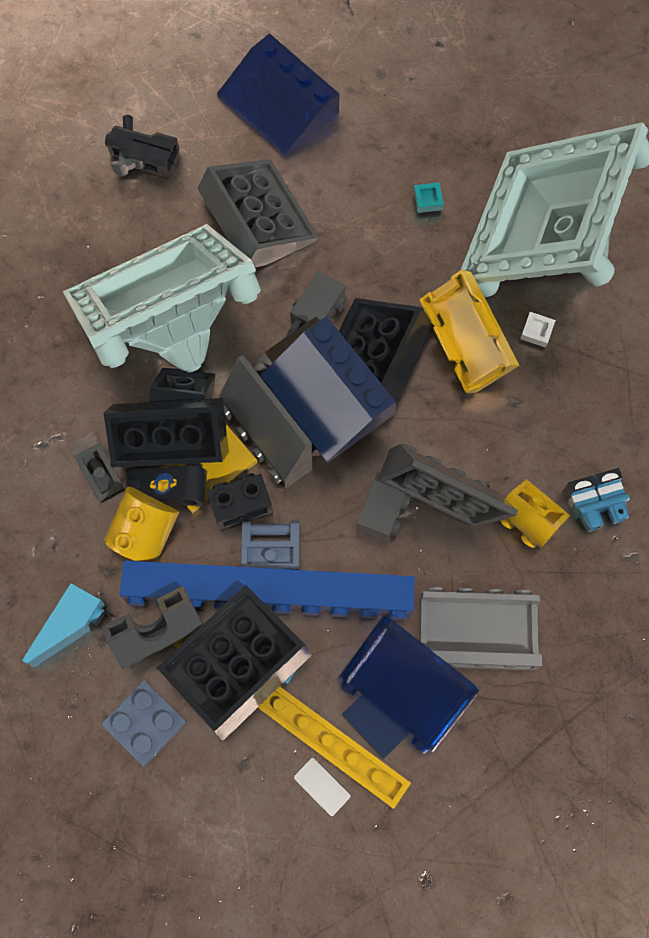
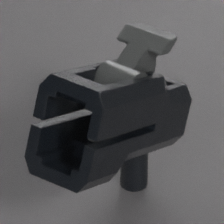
M124 115L123 127L115 125L105 137V146L108 147L110 155L119 157V161L112 162L111 166L113 172L120 176L128 174L129 170L136 168L168 177L179 153V144L176 137L159 132L147 135L133 131V117L131 115Z

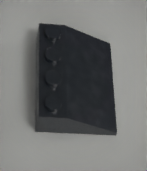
M355 298L339 332L395 400L397 406L434 325L431 323L423 307Z
M245 585L167 657L157 669L207 725L224 740L312 655L307 646Z

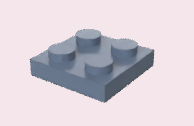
M143 680L101 725L143 767H146L181 730L187 721Z

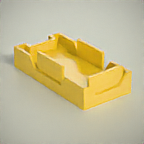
M460 270L451 276V280L434 292H429L419 299L431 323L435 325L433 329L449 361L456 362L454 370L466 393H477L520 366L472 272Z

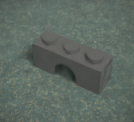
M184 586L157 599L161 615L153 624L139 625L134 622L130 613L102 627L106 642L122 669L139 663L143 658L166 649L170 644L184 637L191 636L203 625Z

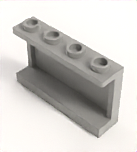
M441 587L427 588V591H423L420 597V666L538 670L542 667V654H539L537 606L540 602V595H532V591L517 590L514 591V594H503V590L488 589L485 590V593H474V590L470 588L456 589V592H445V589Z

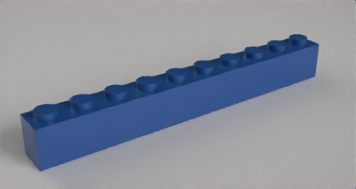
M123 561L120 596L124 601H127L128 605L144 606L145 602H156V606L159 607L158 598L184 586L195 609H203V605L214 606V609L219 610L247 585L277 614H289L290 610H302L303 615L310 616L319 615V611L331 612V616L348 617V613H359L361 618L375 619L377 615H389L391 620H406L407 616H412L414 611L415 576Z

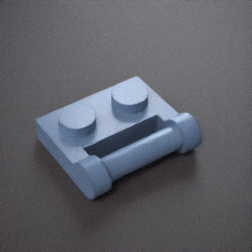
M242 521L241 567L299 570V521H291V524H251V521ZM251 535H290V541H251Z

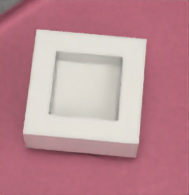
M530 312L520 339L546 348L556 320Z

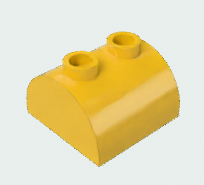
M526 479L505 498L518 510L516 516L500 520V522L509 529L514 527L519 529L523 533L521 536L522 541L529 547L534 548L537 545L542 548L570 515Z
M131 486L127 487L106 533L104 543L116 553L131 560L157 562L179 511Z

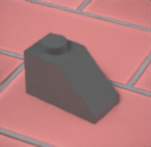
M94 432L69 444L76 462L99 502L124 489Z

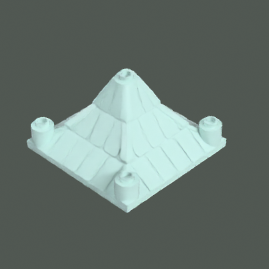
M643 122L507 152L461 270L472 272L485 298L494 295L498 290L500 281L577 272H580L592 286L596 287L604 285L611 280L615 268L608 259L610 231L614 218L619 209L632 169L645 168L649 165V141L646 138L648 128Z
M206 224L63 291L103 366L114 368L122 365L129 354L125 343H128L133 347L157 352L180 370L193 372L199 369L205 361L210 327L226 301L225 296L231 292L234 301L247 304L257 299V294L260 293L261 289L254 274L256 269L252 260Z

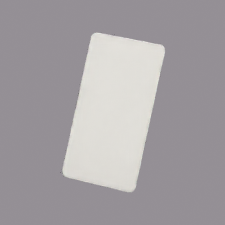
M311 758L294 776V779L330 816H334L351 797L314 758Z

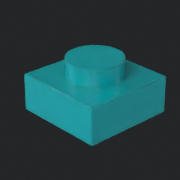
M440 182L414 185L413 192L417 213L443 210L444 203Z

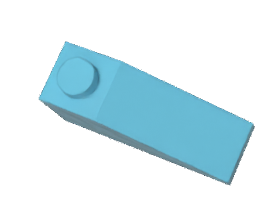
M70 584L22 661L32 667H36L91 631L94 625L100 624L105 615L104 608L106 605L95 596Z

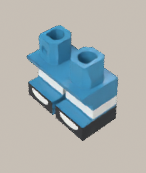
M619 468L595 474L594 477L592 475L568 482L563 489L575 521L581 520L587 532L604 526L600 516L601 513L608 512L612 524L624 522L629 518L626 503L630 498L624 492L621 483L623 477Z

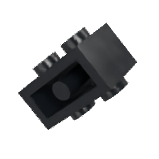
M246 474L241 476L239 481L230 484L228 482L218 483L211 490L207 491L219 530L242 523V521L273 513L272 503L262 474Z

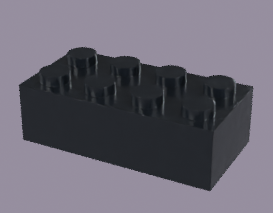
M223 398L113 404L103 413L111 467L223 462L229 453Z

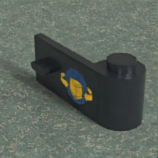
M200 463L128 470L126 488L131 486L158 501L173 500L185 506H202L208 471Z

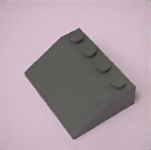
M271 159L207 167L197 189L228 241L250 258L254 267L268 265L318 241V234Z
M241 355L238 357L219 395L220 398H223L225 418L228 421L232 419L236 423L237 427L235 430L244 442L249 440L254 447L251 450L260 463L265 461L270 468L267 470L270 477L276 484L281 482L286 489L312 471V442L246 358Z
M399 444L389 449L378 481L474 527L516 516L518 510L500 493L490 489L488 483L472 480L466 477V473L462 470L448 468L442 465V462L435 457H425L417 453V449L411 445Z

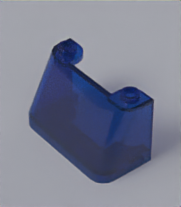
M383 616L337 678L341 682L339 687L352 697L355 693L359 696L363 695L404 728L412 738L410 744L422 754H425L426 751L433 754L480 693L478 687L387 616Z

